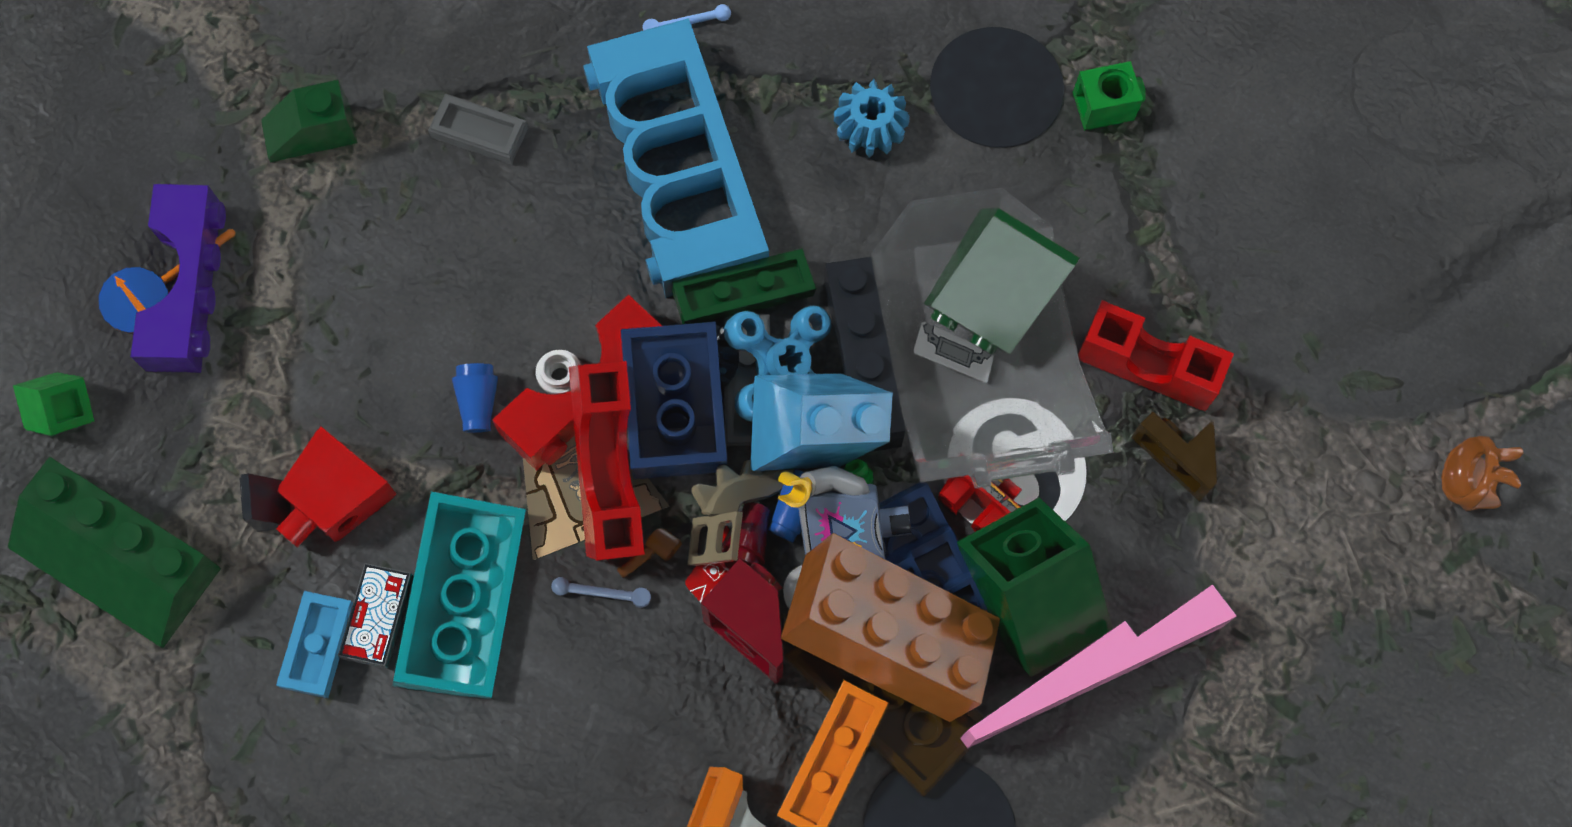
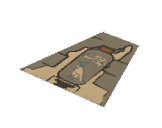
M575 436L566 443L568 448L565 453L552 465L545 463L536 471L523 458L533 560L585 540ZM627 451L631 482L635 497L640 505L641 517L669 507L668 503L648 478L633 479L630 454Z

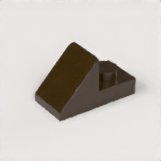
M1154 412L1140 423L1131 438L1200 502L1217 484L1214 421L1207 424L1189 443L1182 439L1180 429L1167 418H1160Z

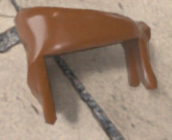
M1487 436L1466 439L1450 451L1444 464L1441 478L1442 490L1445 496L1451 502L1460 505L1467 512L1475 509H1495L1500 507L1501 501L1496 494L1498 483L1508 484L1516 489L1521 486L1518 475L1511 469L1501 467L1500 462L1519 459L1523 455V449L1521 447L1497 448L1493 440Z

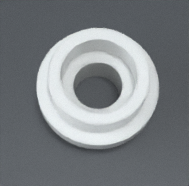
M553 350L542 356L536 366V378L540 387L549 394H562L571 391L569 367L581 365L578 358L566 350ZM564 368L568 371V374L562 380H555L551 377L554 370Z

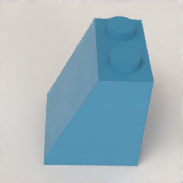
M841 373L755 375L750 469L753 471L825 468L829 466L841 467L890 442L893 393Z

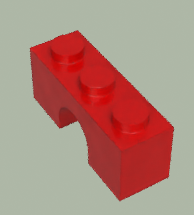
M1102 300L1090 323L1076 359L1206 411L1220 392L1234 353L1189 336L1183 343H1170L1157 339L1144 330L1143 323L1145 317Z

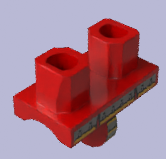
M960 456L951 466L947 477L948 480L939 493L938 500L955 514L970 499L977 503L984 511L971 525V528L976 532L1020 508L1013 500L1020 494L1022 489L1009 479L1017 467L1009 461L999 470L986 459L977 470L965 458Z

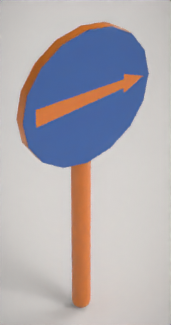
M228 229L216 238L215 244H218L220 247L235 236V230ZM180 264L161 277L157 276L153 271L141 267L124 268L113 273L103 283L99 293V309L104 320L118 331L128 334L134 333L136 312L154 306L168 295L169 291L166 284L178 277Z

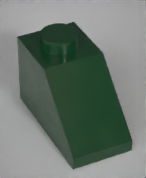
M339 80L293 89L261 119L270 163L358 143L351 107Z

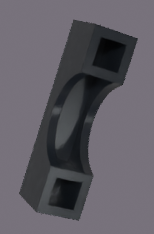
M871 257L826 263L824 288L831 325L835 329L840 347L844 375L893 393L890 442L870 452L902 447L906 428Z

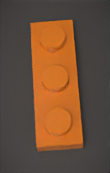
M846 680L843 681L777 816L797 827H829L889 706V702Z

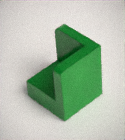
M52 373L13 385L25 430L52 436L95 422L84 377Z

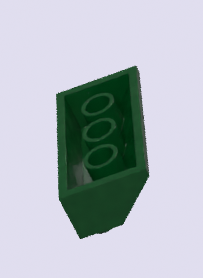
M50 456L18 497L7 548L161 648L165 647L221 570L208 557Z

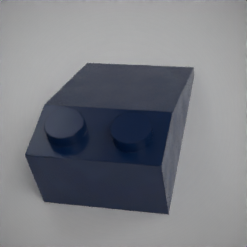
M716 322L621 329L623 361H627L631 404L627 424L630 466L633 479L716 473L718 466H727Z

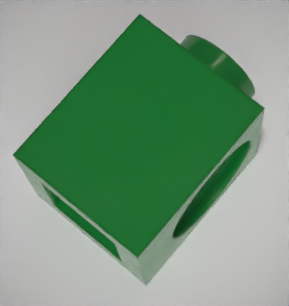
M1131 61L1080 71L1072 92L1084 131L1134 121L1146 97L1144 82L1140 76H1135ZM1104 92H1112L1116 94L1119 98H1110L1106 96Z

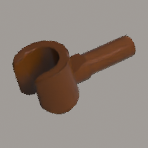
M657 529L650 535L646 546H644L645 555L633 556L617 568V571L624 579L649 560L655 553L664 561H668L679 550L682 542L668 530Z

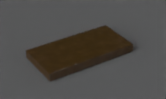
M794 646L785 655V659L831 705L844 680L889 702V706L870 745L922 797L972 748L967 749L960 738L971 727L984 719L974 708L949 722L801 648Z

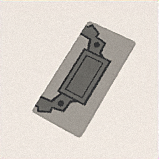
M922 322L914 348L915 354L981 382H988L994 355L988 354L964 338Z

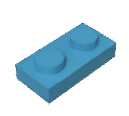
M304 591L276 686L281 689L318 697H329L340 659L338 653L353 605L351 600Z

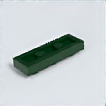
M803 248L672 281L671 286L682 324L707 323L733 316L742 311H755L812 297L816 291Z

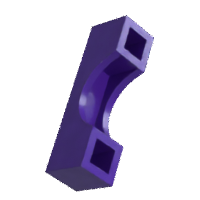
M153 185L148 227L162 244L177 250L180 266L177 280L168 295L154 306L136 312L130 357L146 372L201 373L203 357L206 358L209 355L210 335L206 330L208 314H213L216 304L215 291L212 287L213 271H218L221 263L220 248L218 244H215V241L218 237V230L224 228L226 221L225 206L223 202L219 201L209 185Z

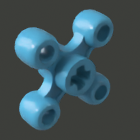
M819 306L805 307L793 316L789 335L784 339H777L767 333L764 322L758 314L751 311H742L727 320L724 326V337L732 348L745 350L757 359L755 368L757 375L816 374L810 368L811 355L809 348L829 334L831 319L829 314ZM741 326L746 329L747 335L743 333ZM785 360L787 365L781 366L780 361ZM754 382L744 386L737 393L734 400L736 413L742 419L750 422L753 421L752 397L754 398Z

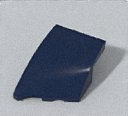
M923 480L880 502V509L908 506L912 531L911 535L884 538L885 560L988 612L958 548V540L948 525L927 482Z

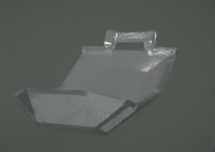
M1003 188L912 200L907 204L871 253L904 424L920 482L970 475L974 487L982 488L991 486V481L1053 471H1056L1058 476L1072 474L1075 471L1074 459L1113 453L1111 433L1105 430L1079 362L1062 284L1010 354L999 349L995 351L987 383L914 353L922 322L931 324L968 341L973 336L972 333L959 325L952 332L932 320L930 317L934 310L924 305V302L980 209L1000 208L1055 242L1053 227Z

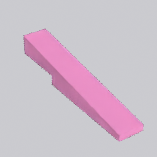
M1211 585L1138 637L1127 622L1124 621L971 727L960 739L968 749L1224 627L1237 616L1216 588Z

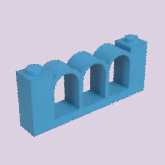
M689 18L587 46L590 63L583 65L589 89L590 91L598 89L603 105L607 104L610 128L616 138L624 143L623 153L627 180L633 191L643 198L641 208L644 231L651 244L653 256L645 259L652 284L661 283L665 298L673 296L671 289L672 281L769 257V249ZM687 82L695 105L694 108L646 121L631 120L619 112L621 106L632 97ZM705 134L713 158V162L660 176L647 174L637 166L639 158L653 148ZM723 187L732 217L675 232L664 229L654 220L656 213L661 207L672 201Z

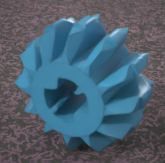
M875 79L870 82L868 89H864L856 82L852 86L851 94L842 93L839 98V108L834 111V122L839 126L837 128L839 141L849 140L851 153L861 146L865 147L866 155L869 158L873 155L874 148L878 147L887 155L891 151L892 143L900 144L904 139V129L908 126L910 117L908 112L904 111L906 106L904 96L893 97L894 88L892 84L883 90L877 89L878 85ZM867 117H874L876 120H870Z

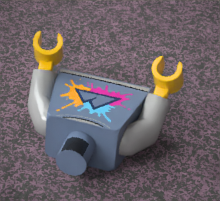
M829 466L805 472L801 477L791 472H783L779 476V482L786 486H793L790 493L780 495L778 499L799 510L805 555L832 533H835L885 559L884 538L912 534L908 506L880 509L877 486L867 484L864 478L842 468Z

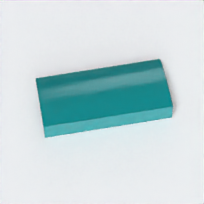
M431 492L392 686L442 694L492 698L526 509Z

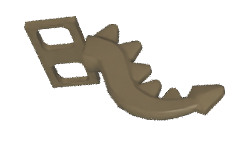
M746 460L743 463L740 475L726 465L718 466L716 469V487L703 484L694 485L691 491L702 510L701 513L709 516L693 518L687 565L698 566L737 561L743 514L738 512L740 506L762 501L778 494L783 486L778 481L780 474L783 472L793 473L795 469L753 471L750 469L751 460ZM732 522L730 548L727 552L722 553L724 527L727 523ZM707 526L706 549L703 555L698 556L700 530L702 527Z

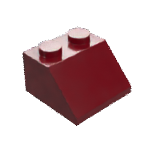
M739 558L700 603L703 622L777 684L783 677V648L778 590L773 586L776 583V579L760 564L754 562L749 566Z

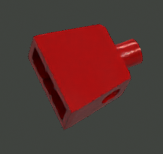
M321 426L279 485L278 492L295 509L281 522L276 530L297 548L316 527L334 542H337L392 500L396 492L382 476Z

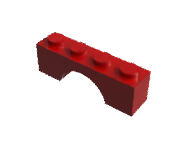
M629 294L595 325L602 349L599 363L623 361L621 329L662 326ZM526 388L492 419L498 434L536 471L543 464L552 465L560 459L568 448L566 443L575 436L571 391L562 394H544Z
M627 361L570 366L569 377L586 556L597 561L645 555L640 505L634 494L627 453V423L631 411Z

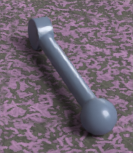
M564 577L554 579L551 584L552 591L559 596L571 592L632 601L638 608L648 606L651 601L650 592L645 588H637L631 592L569 583Z

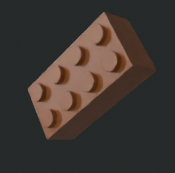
M832 533L805 555L781 639L951 722L982 704L1000 618Z

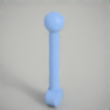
M720 4L713 11L663 22L648 19L643 23V31L689 18L691 24L712 19L726 21L731 16V10L729 6Z

